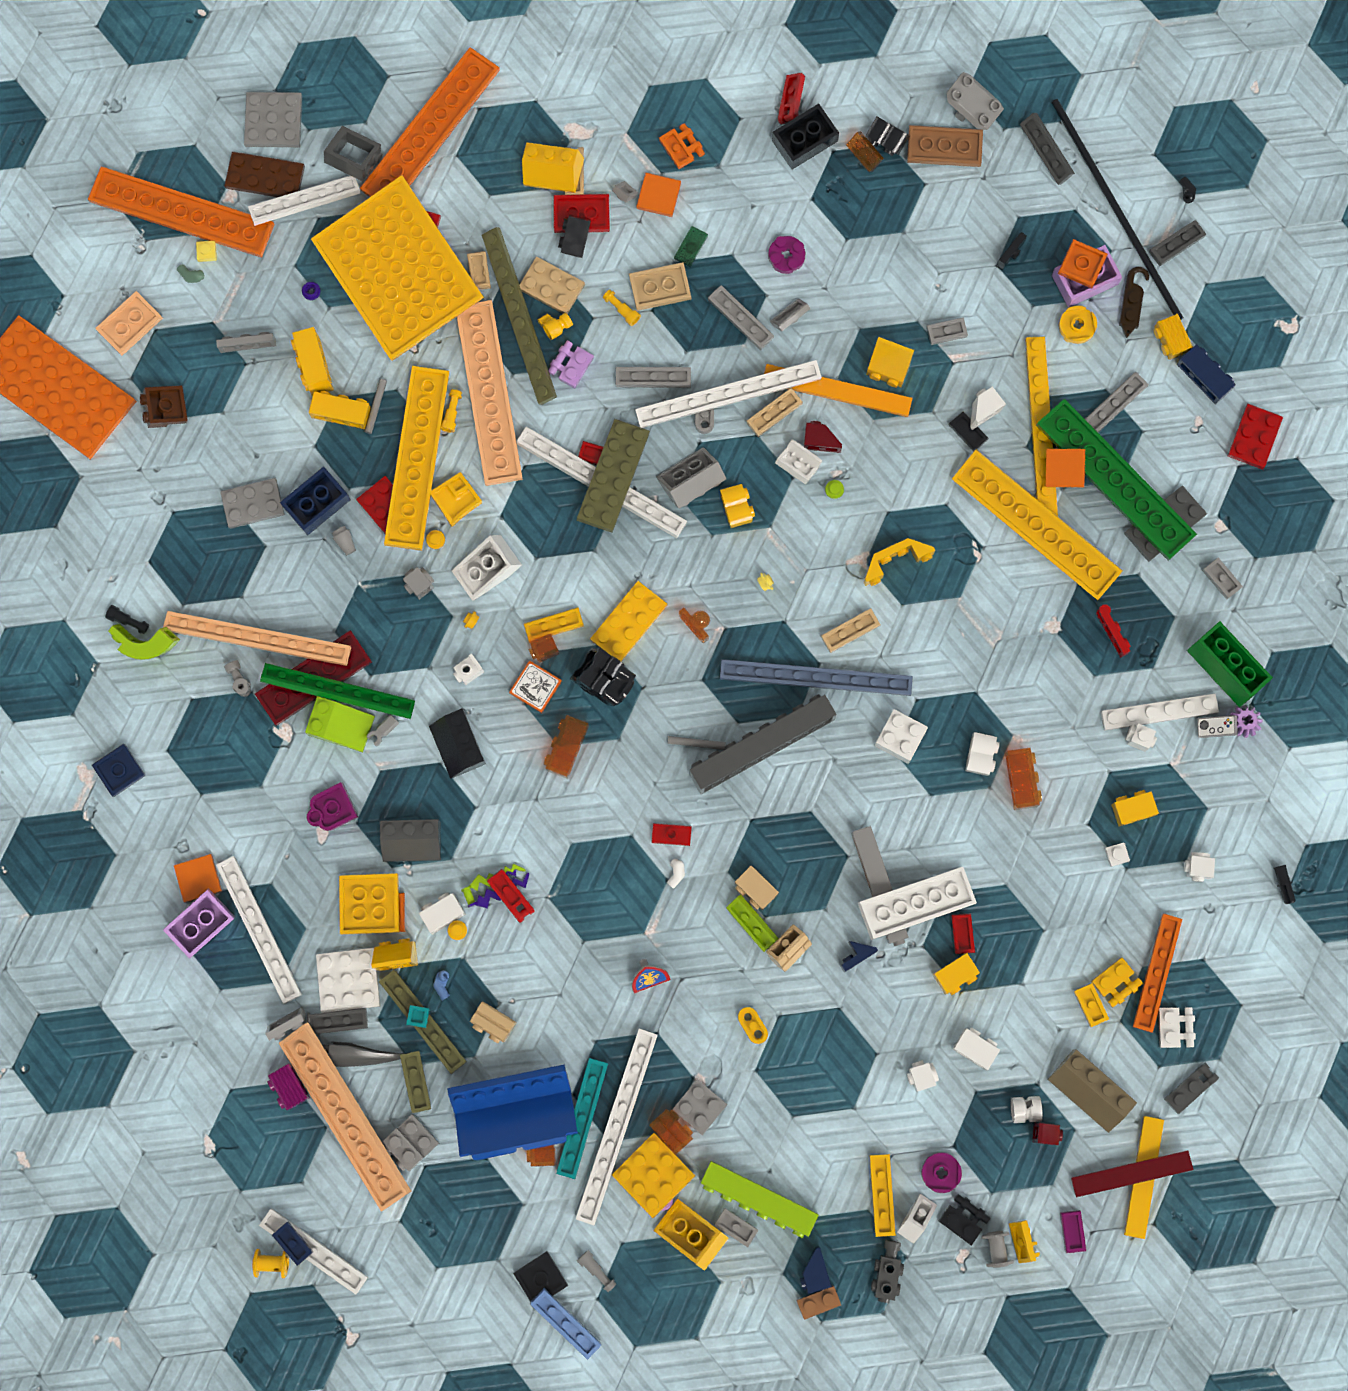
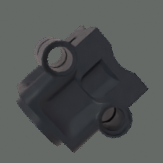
M591 648L585 656L584 663L579 669L575 670L570 680L607 706H615L620 704L628 695L634 685L636 675L624 667L625 665L620 660L609 655L603 649Z

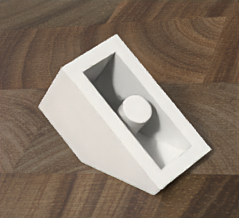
M993 386L988 390L984 388L976 394L977 398L973 402L970 428L972 430L1001 412L1006 405Z
M920 1194L904 1218L897 1233L914 1244L925 1231L937 1204Z

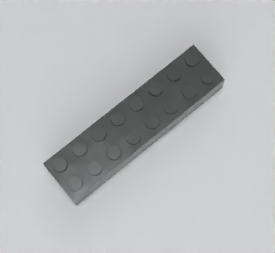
M818 694L812 697L807 705L800 704L796 706L789 715L784 713L778 716L771 725L769 722L759 727L758 732L754 734L749 732L742 737L740 742L736 743L733 741L726 745L724 751L711 753L708 756V760L704 762L699 760L692 764V768L689 770L690 776L700 794L709 791L833 722L837 714L826 695L820 696Z

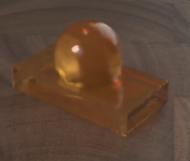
M682 608L679 611V617L702 643H705L709 640V635L703 629L709 625L710 616L702 610L696 611L691 616L685 608Z

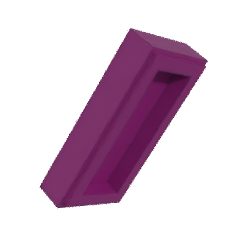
M1081 1210L1060 1212L1065 1252L1086 1251Z

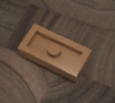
M834 1285L797 1300L804 1320L841 1306Z

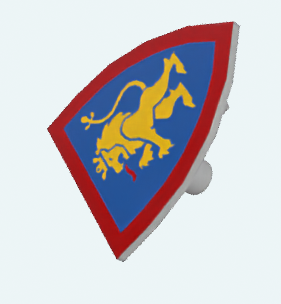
M647 959L640 960L641 969L633 977L632 989L634 993H637L671 979L665 969L649 965Z

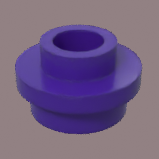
M308 282L302 287V295L305 299L315 300L320 296L321 290L317 283ZM313 289L315 291L313 294H309V290Z

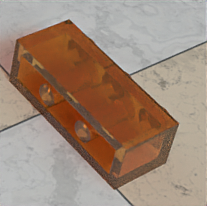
M566 715L565 719H561L558 726L560 733L558 737H554L551 744L553 748L551 755L547 754L544 761L546 771L568 779L588 730V723Z
M1031 748L1007 751L1005 756L1014 810L1038 807L1040 802H1042V794L1040 790H1037L1036 783H1039V776L1037 771L1034 772L1033 764H1036L1035 753H1031Z

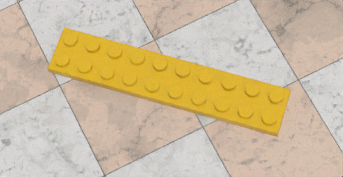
M412 366L384 546L419 551L423 549L449 371Z
M977 449L952 478L953 481L1097 600L1100 599L1123 572L1119 566Z

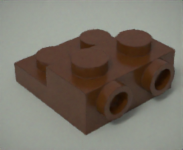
M182 385L145 387L143 394H140V404L145 406V412L142 413L143 423H147L148 428L187 423L188 419Z

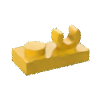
M1027 1220L1009 1223L1018 1263L1036 1261V1257L1040 1253H1034L1033 1246L1037 1245V1242L1031 1241L1032 1238Z

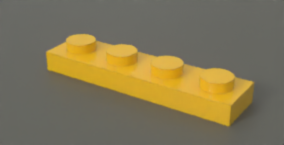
M890 1154L869 1155L875 1237L896 1236Z

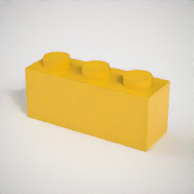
M320 391V393H313L308 413L313 419L365 429L371 407L364 399L357 398L352 400L345 395L333 396L327 391Z

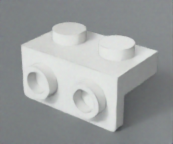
M792 439L775 463L806 485L817 472L822 460Z

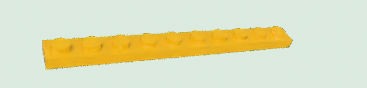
M1026 337L1036 498L1058 516L1056 487H1046V449H1053V442L1036 426L1050 412L1045 337Z

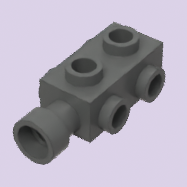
M885 1240V1256L880 1255V1260H875L874 1271H877V1278L872 1280L871 1291L874 1292V1296L878 1298L879 1302L889 1303L890 1300L895 1301V1297L900 1294L901 1284H898V1278L903 1275L904 1264H901V1259L897 1258V1253L901 1247V1243L897 1241ZM888 1265L893 1266L892 1272L886 1271ZM886 1285L890 1286V1291L884 1292L883 1287Z

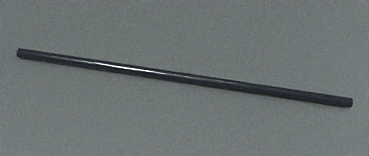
M1058 99L1051 102L1172 314H1178L1180 320L1184 318L1065 110Z

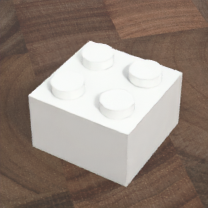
M894 709L875 747L909 764L928 727Z

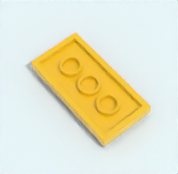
M637 581L590 640L609 655L622 662L668 604Z

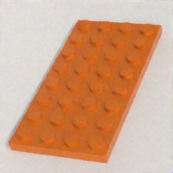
M20 315L17 316L0 337V394L91 460L137 401Z

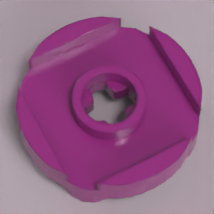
M792 236L777 237L769 248V262L780 273H793V271L800 269L804 264L806 255L804 244ZM789 251L790 254H792V257L788 256V258L785 259L782 253Z
M935 1153L927 1157L923 1163L921 1175L925 1185L932 1191L948 1193L960 1183L962 1169L957 1160L950 1154ZM940 1167L947 1171V1175H944L943 1179H940L939 1175L936 1174Z

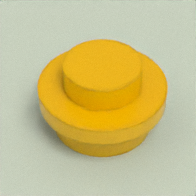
M438 530L429 532L426 537L427 545L432 549L441 548L445 544L444 534Z
M475 611L472 614L468 612L464 618L465 628L472 629L479 619Z
M453 921L448 926V935L454 940H461L467 934V927L462 921Z

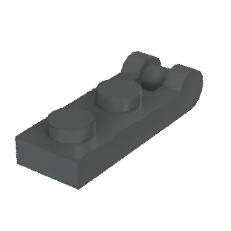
M1206 1062L1164 1099L1177 1114H1180L1219 1079L1216 1073L1213 1074L1209 1070L1210 1067ZM1202 1074L1207 1078L1204 1082L1199 1078Z

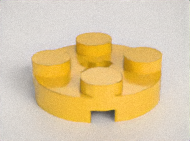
M1084 306L1068 308L1062 314L1059 321V331L1064 340L1069 343H1085L1093 337L1097 329L1095 314ZM1075 321H1078L1080 324H1083V326H1081L1080 329H1077L1073 325L1075 324Z

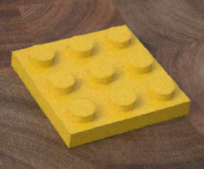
M397 873L339 876L341 935L399 933V876Z
M655 1133L612 1174L652 1218L695 1177L694 1173Z

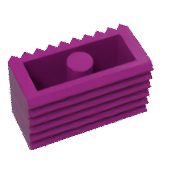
M287 1064L268 1075L270 1080L267 1083L272 1091L276 1090L279 1096L277 1101L282 1109L291 1110L310 1098L291 1064Z

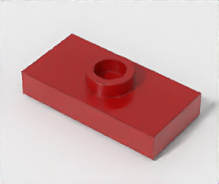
M653 823L652 843L690 846L692 826Z

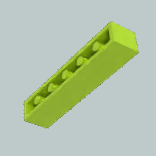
M710 1161L701 1180V1184L704 1185L703 1189L711 1193L717 1191L721 1193V1198L729 1202L733 1199L739 1202V1207L747 1211L751 1208L757 1211V1216L765 1220L770 1217L776 1220L775 1225L783 1229L788 1226L794 1229L793 1234L801 1238L804 1235L809 1237L819 1214L713 1161Z

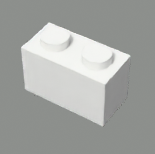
M445 893L438 898L439 901L433 905L429 903L421 908L422 911L419 915L432 935L466 915L453 893L450 895Z
M970 1028V1030L964 1029L952 1049L984 1070H989L1000 1051L997 1048L998 1044L989 1038L987 1040L979 1037L981 1033L973 1028Z

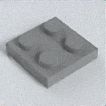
M300 1007L267 1026L265 1034L269 1041L273 1038L275 1040L282 1038L286 1035L285 1032L291 1028L296 1030L301 1027L306 1015L304 1009Z
M697 1079L672 1110L703 1135L728 1104Z

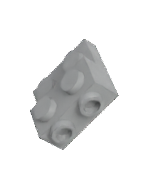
M413 1114L382 1141L389 1155L393 1154L398 1159L396 1164L403 1171L405 1169L411 1171L439 1144Z

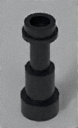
M111 605L106 612V619L112 622L117 621L125 626L128 624L138 629L140 634H145L149 628V624L146 621L141 623L131 618L129 614L120 611V608Z

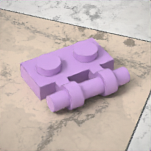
M567 340L564 346H561L558 350L559 354L556 359L550 363L551 367L548 371L553 376L556 371L561 372L559 380L575 389L594 359V355L580 347H577L575 352L570 351L573 344ZM565 357H568L570 360L566 366H563L561 364Z

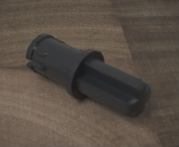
M1287 866L1275 867L1274 870L1279 884L1277 887H1280L1284 904L1294 903L1296 900L1291 886L1293 882H1290Z

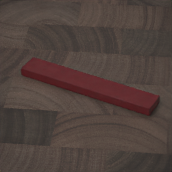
M1187 1150L1072 1177L1071 1180L1077 1198L1194 1169L1189 1151Z

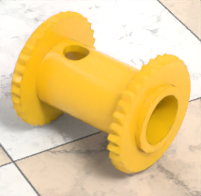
M256 1249L252 1263L254 1277L258 1278L260 1271L281 1272V1277L285 1278L289 1269L288 1254L283 1251L282 1256L261 1255L260 1249Z

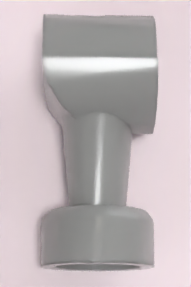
M238 660L226 664L224 668L228 674H232L234 680L233 690L242 697L248 696L251 693V684L240 674L239 669L241 666Z

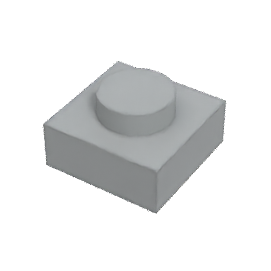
M625 181L615 185L612 190L625 203L634 199L638 194Z

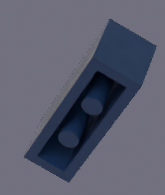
M1197 344L1177 363V366L1215 405L1232 391L1236 385L1233 378L1225 374L1221 370V366L1216 361H1212L1207 351Z

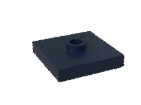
M122 744L92 764V767L112 797H115L146 776L125 744Z

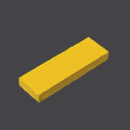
M574 608L524 623V627L530 643L584 627L579 608Z

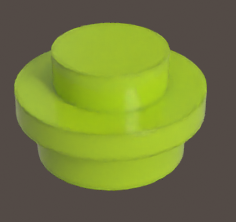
M832 480L827 483L825 492L829 498L838 499L844 493V486L840 481Z

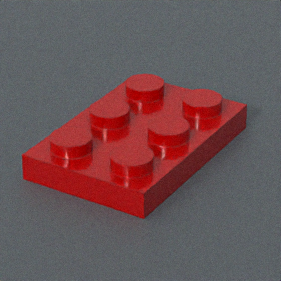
M609 194L554 195V233H565V230L562 229L564 218L568 219L569 215L590 219L589 232H610Z
M1247 404L1228 457L1263 470L1283 417Z
M386 476L356 499L384 534H386L393 484Z

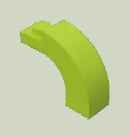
M121 624L113 625L108 630L113 640L121 643V646L117 649L118 651L130 658L140 660L163 655L170 651L180 640L167 627L160 628L149 641L135 638Z

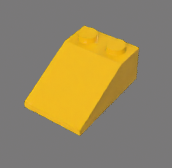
M878 337L866 375H869L875 381H885L891 387H902L914 350Z
M410 938L400 939L397 944H391V941L380 942L379 946L374 947L372 968L378 971L418 966L416 943L410 941Z
M678 1198L654 1229V1232L704 1271L728 1240L727 1236Z

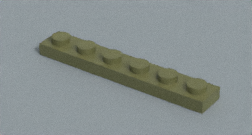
M395 969L379 981L407 1018L410 1005L424 1007ZM430 1014L427 1028L414 1026L450 1074H453L467 1062Z

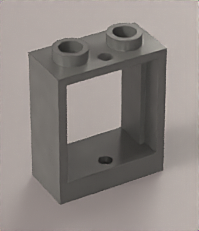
M344 126L339 129L324 150V163L362 182L366 176L371 175L373 166L379 163L382 158L381 144ZM347 142L369 152V155L361 165L339 155Z

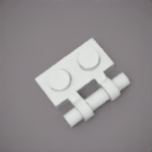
M1159 1008V1048H1180V1040H1186V1047H1194L1196 1033L1193 1032L1195 1015H1193L1192 1008H1185V1016H1179V1008ZM1180 1022H1185L1186 1033H1180Z

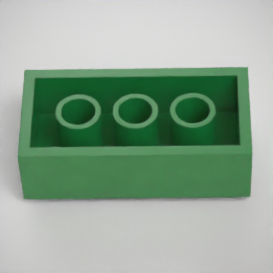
M1221 621L1186 650L1239 708L1273 678Z

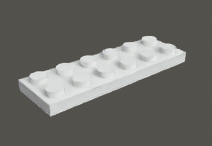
M960 867L860 901L858 906L870 939L873 940L974 905L977 902L964 867Z

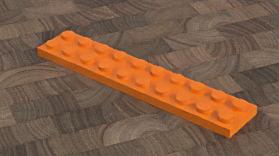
M470 47L360 187V190L371 197L401 175L410 186L494 79L500 68Z
M102 166L88 197L90 203L208 241H214L217 244L261 258L275 225L274 222L268 221L254 226L251 215Z

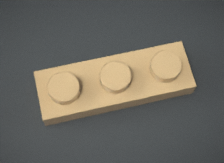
M790 388L748 419L747 424L759 437L801 406L803 402L794 390Z
M870 608L821 635V638L829 652L832 653L879 627L880 623Z

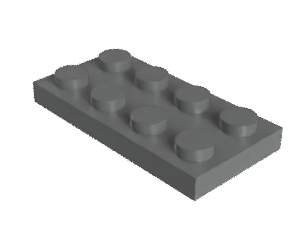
M1183 485L1164 500L1190 527L1207 515L1206 511ZM1134 525L1124 533L1148 562L1160 553Z

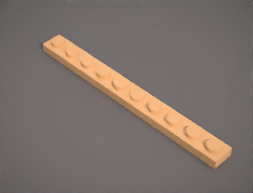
M167 611L163 627H167L173 633L347 666L351 651L349 645Z

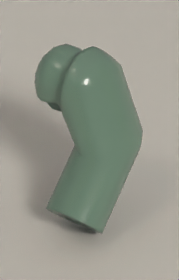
M184 264L177 268L179 274L188 283H197L204 279V273L201 270L189 271Z

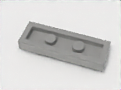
M261 332L259 335L254 336L243 334L237 338L226 336L222 337L221 340H216L220 353L276 346V339L269 332Z

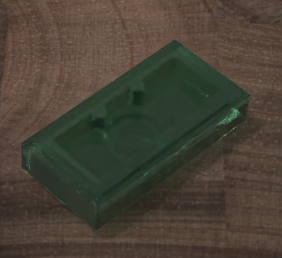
M691 226L674 259L681 263L684 262L685 265L691 267L708 238V234Z

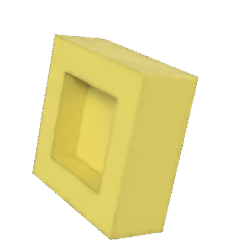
M214 241L196 242L198 262L217 261L216 243Z

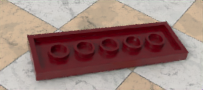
M350 630L333 641V643L349 645L351 647L347 666L306 659L292 670L344 682L371 664L372 661ZM268 684L255 693V696L275 726L302 710L317 698L316 695Z

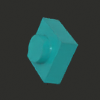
M410 1005L406 1025L427 1028L430 1008Z

